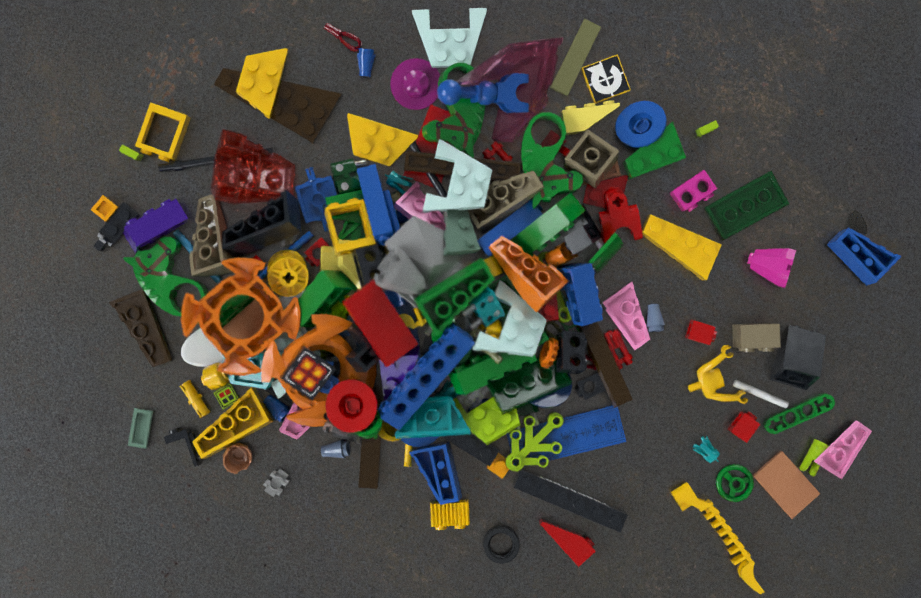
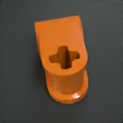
M565 242L545 254L547 264H551L554 267H558L578 257V254L573 255L566 248Z

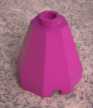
M789 248L756 249L754 253H750L747 264H750L751 270L775 286L785 289L796 250Z

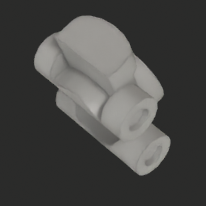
M281 468L278 471L273 470L270 474L272 480L267 479L263 484L266 487L264 491L273 497L275 494L279 496L283 491L280 487L282 485L286 487L290 481L287 479L289 474Z

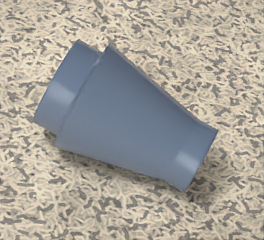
M659 304L647 305L646 327L648 331H664L665 323Z
M343 439L321 446L322 457L346 458L351 453L349 441H344Z

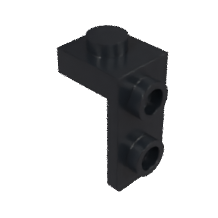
M179 427L168 431L169 435L164 437L166 444L185 438L194 467L201 465V460L203 459L200 458L192 442L196 439L194 431H191L190 428L180 431Z

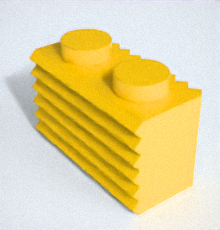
M459 500L442 505L438 501H430L431 527H435L436 530H445L447 526H454L455 529H465L466 525H470L469 500Z

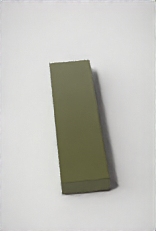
M584 18L552 83L551 89L568 96L601 26Z

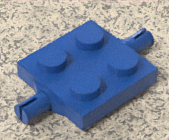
M313 167L307 168L305 171L308 181L302 185L295 186L305 223L322 221L324 232H327L329 229H327L328 225L326 226L327 221L324 214L327 207L325 198L338 194L332 176L316 178Z

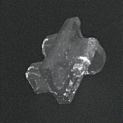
M485 385L467 395H461L458 400L473 410L479 405L489 389Z

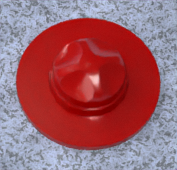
M349 379L339 382L330 390L326 399V413L330 422L337 429L349 433L359 432L367 428L375 419L378 408L377 399L373 390L366 383Z

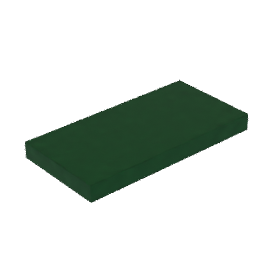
M771 170L704 207V210L721 241H724L790 203Z
M537 357V361L533 363L526 362L521 364L522 368L517 371L504 372V377L494 381L487 380L488 385L486 386L501 413L505 414L571 385L570 377L567 373H556V360L553 361L552 366L544 368L540 365L539 357Z

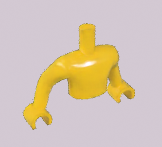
M722 346L721 354L697 370L699 381L688 385L690 393L701 389L704 396L708 399L721 402L739 401L742 404L748 402L747 398L740 399L742 395L746 394L743 390L737 391L736 394L716 392L719 388L724 387L725 383L720 369L713 368L725 358L733 357L734 354L732 352L726 354V350L730 349L731 346Z

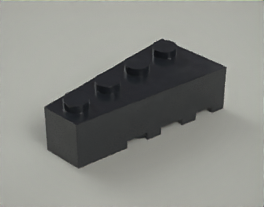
M284 190L280 193L281 196L276 200L272 198L266 202L267 206L259 211L257 209L254 210L249 218L246 220L241 219L222 232L223 249L235 258H238L301 233L299 200L290 192Z

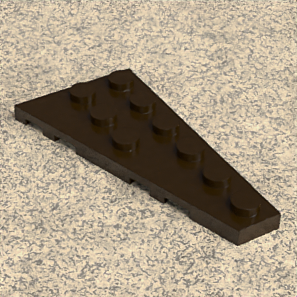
M223 68L214 85L254 108L236 92L241 72ZM281 80L270 119L314 144L340 100L342 93Z

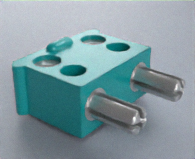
M488 286L470 302L467 308L461 311L465 317L471 312H475L477 319L469 324L471 330H474L481 324L488 327L498 318L505 315L495 292Z

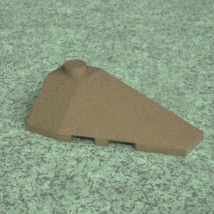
M534 171L513 176L511 179L495 181L489 184L484 208L469 209L468 213L477 229L485 234L504 221L544 187Z
M214 193L198 199L195 218L197 223L196 233L192 237L194 246L189 256L191 275L193 277L220 276L232 272L221 263L223 260L235 257L223 249L222 232L227 229L217 194Z

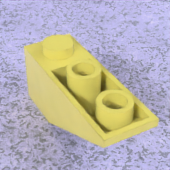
M614 100L605 101L603 105L598 106L595 103L584 104L583 108H576L575 105L565 107V110L561 112V119L566 126V135L584 133L620 106V103H614Z

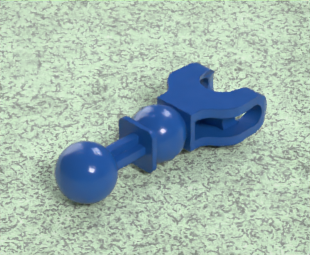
M506 74L497 83L484 80L471 83L470 87H461L454 80H445L438 86L437 96L446 105L456 104L462 98L470 99L471 103L478 102L481 105L497 104L505 113L529 112V103L521 102L516 97V88L520 84L529 82V74Z

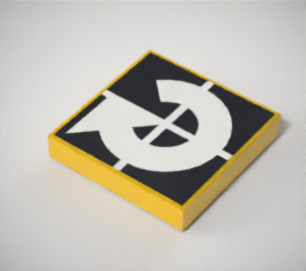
M618 54L581 68L595 104L631 91Z

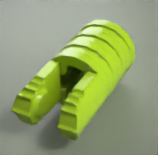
M814 439L799 470L806 471L812 460L815 461L829 446ZM814 461L809 470V474L813 477L816 476L820 465Z

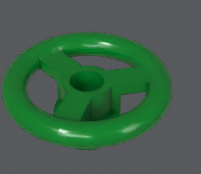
M728 465L717 475V491L727 501H743L753 491V476L742 465ZM731 470H739L746 475V477H732L728 472ZM723 476L729 481V495L722 488ZM734 481H738L736 487L733 486ZM748 483L747 490L742 495L735 496L736 493L742 492L745 489V484Z

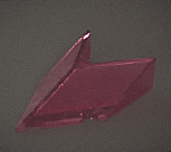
M563 37L508 44L456 81L460 85H479L484 80L498 79L499 81L506 74H529V82L520 84L516 88V97L521 102L529 103V112L505 113L499 107L492 134L493 141L514 142L527 128L531 119L539 114L547 105L549 99L547 97L549 85L552 86L558 61V55H556L558 45L562 44Z

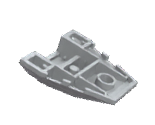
M413 216L385 242V245L389 252L391 250L396 252L395 248L399 247L407 254L424 276L425 287L423 291L425 292L472 264L477 253L444 255V248L446 247L444 240L445 230Z

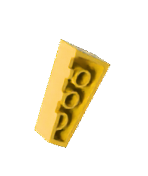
M651 214L646 217L642 227V234L645 238L665 251L670 257L678 261L702 281L707 280L722 244Z
M251 387L192 442L200 458L207 459L274 421L263 403L258 390Z

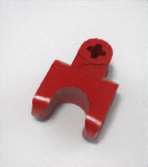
M619 187L609 188L605 193L607 211L598 212L604 244L620 227L630 228V233L634 240L642 239L643 234L637 205L628 206L627 197Z

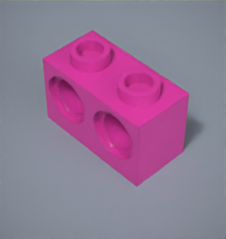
M703 170L671 191L670 195L682 212L685 210L690 212L698 207L697 202L700 200L706 201L713 197V191L717 188L706 171ZM699 182H703L706 185L705 192L699 191ZM683 193L690 195L689 203H685L682 200Z

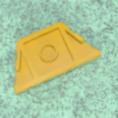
M286 48L246 56L237 86V94L247 100L255 109L260 110L268 119L271 118L287 59L288 49Z
M350 113L347 114L354 156L391 167L409 148V145L418 138L416 134Z

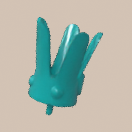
M392 171L389 176L385 174L388 177L386 184L395 188L402 195L406 191L397 183L409 187L413 185L403 178L411 180L414 178L401 176L395 171Z
M447 380L441 391L435 394L434 397L451 396L454 399L459 394H456L454 387H451L452 382Z
M702 436L701 441L703 443L700 446L694 444L693 447L695 449L693 450L702 455L709 463L714 460L719 462L717 457L720 455V452L713 447L707 436L706 439Z

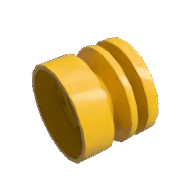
M288 249L273 254L267 265V277L271 289L278 295L285 297L296 296L305 289L309 276L307 264L302 255ZM287 272L291 274L288 279L285 277Z

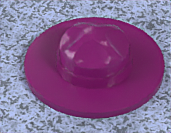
M408 59L399 64L391 76L390 86L395 100L405 108L411 110L425 109L438 99L437 89L440 74L436 68L431 67L430 62L424 59Z

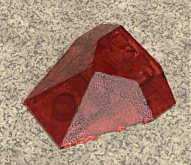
M222 130L214 156L211 192L215 200L232 204L268 202L272 198L274 200L281 196L280 193L284 190L293 195L294 163L276 153H269L263 149L261 144L258 143L256 145L246 139L247 136L241 133Z

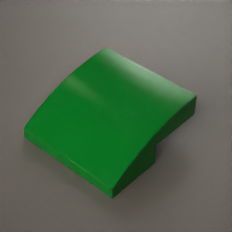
M614 233L588 262L592 264L597 274L623 247L620 237Z

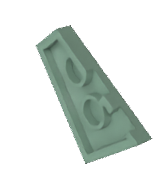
M453 209L444 211V240L446 244L444 255L477 253L480 247L468 210Z

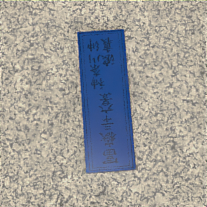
M611 405L563 417V425L559 428H554L539 443L559 442L562 445V451L559 454H554L552 451L530 452L526 457L538 458V456L544 455L550 461L626 442L618 407L614 408ZM558 418V419H554V420H553V423H554V424L559 423V418ZM548 421L539 423L538 426H533V437ZM521 427L520 430L522 437L519 440V451L525 446V427ZM509 432V433H507L506 435H507V439H508V443H509V447H510V451H511V438H510V435H509L510 432ZM514 432L512 434L513 438H517L519 436L518 432ZM559 445L553 446L554 451L559 449ZM518 459L513 460L514 465L519 463ZM540 459L539 463L546 462V459Z

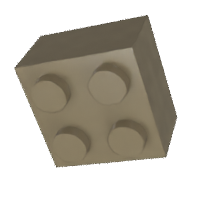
M587 130L566 156L564 167L569 171L579 172L586 183L596 188L618 160L619 150Z
M732 324L733 347L743 352H755V348L763 352L774 351V348L780 347V324Z

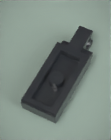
M123 202L97 235L99 239L94 247L98 251H103L107 245L112 247L124 235L126 222L132 218H138L140 214Z

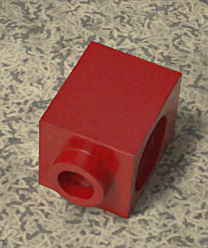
M322 237L304 252L307 255L306 261L312 267L314 265L320 267V259L314 257V251L321 248V246H330Z
M690 320L685 338L711 345V342H714L716 339V327Z
M740 411L727 430L747 443L760 424L756 421L757 417L749 411L747 413Z

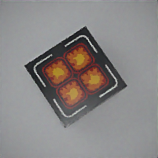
M303 346L280 378L313 401L336 368L306 346Z

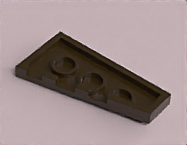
M143 289L109 302L112 308H115L119 314L120 320L129 329L132 338H135L140 345V350L152 367L172 361L150 299Z

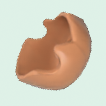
M234 443L228 446L223 453V466L228 472L233 474L247 470L253 460L252 451L247 445L241 443Z

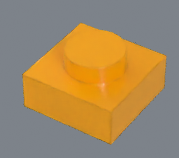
M102 195L91 211L107 222L119 207L105 195Z
M498 452L490 467L487 466V469L503 479L509 470L506 466V457Z

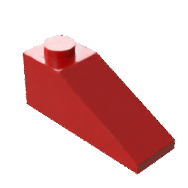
M542 518L539 520L540 525L578 567L596 552L593 548L595 544L588 536L584 538L578 532Z

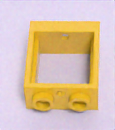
M150 102L135 146L140 148V152L151 156L154 153L159 155L158 159L166 162H169L170 159L176 160L191 118L185 114ZM155 114L179 122L169 153L144 144Z
M353 198L344 204H339L338 202L331 203L325 208L324 214L336 257L352 254L357 248L376 244L364 199L358 200V198ZM359 210L366 238L339 244L332 216Z

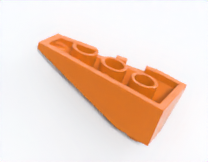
M501 236L489 246V249L522 299L535 312H538L569 282L556 267L551 264H544L539 261V257L536 255L531 256L523 251L522 247L504 236Z

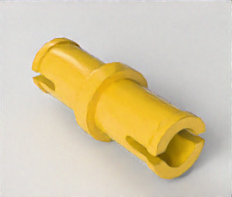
M191 380L179 386L188 398L189 405L192 404L200 419L211 412L202 400L203 396L201 393L198 394Z

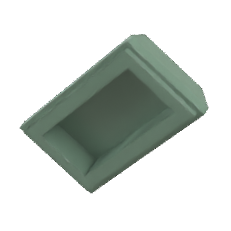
M134 408L128 446L147 449L153 411Z

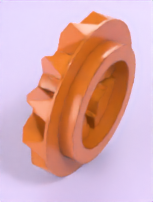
M549 338L541 348L539 360L540 365L544 368L552 366L553 361L556 360L559 346L558 340L555 338Z

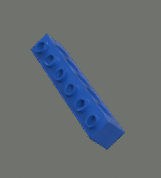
M455 323L447 327L437 342L430 346L425 356L418 360L417 365L412 371L405 375L404 380L399 386H396L392 394L380 404L378 411L381 419L400 430L475 344L471 335Z

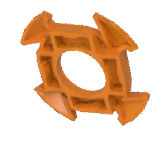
M252 258L223 260L221 262L222 265L236 275L222 280L200 301L194 300L192 294H185L181 311L183 334L185 337L189 336L199 322L206 338L225 357L224 362L219 363L217 371L230 375L260 373L261 369L247 358L261 353L268 347L271 340H275L283 332H286L289 338L296 340L300 327L301 313L298 298L293 297L283 310L278 297L257 276L258 271L264 269L265 262ZM235 295L251 296L259 302L263 309L264 318L262 326L251 337L244 339L231 337L220 325V309L226 300Z
M311 314L312 323L316 325V328L291 342L283 350L282 355H280L275 341L271 340L263 356L261 381L270 382L272 378L279 380L292 401L302 408L286 416L288 420L299 425L320 427L324 426L325 422L328 421L324 417L328 394L319 391L312 401L280 378L303 346H306L311 351L326 350L333 353L340 363L339 382L354 379L366 383L371 389L374 387L377 374L376 363L366 373L356 372L345 359L352 351V348L339 333L347 330L352 325V322L329 314Z

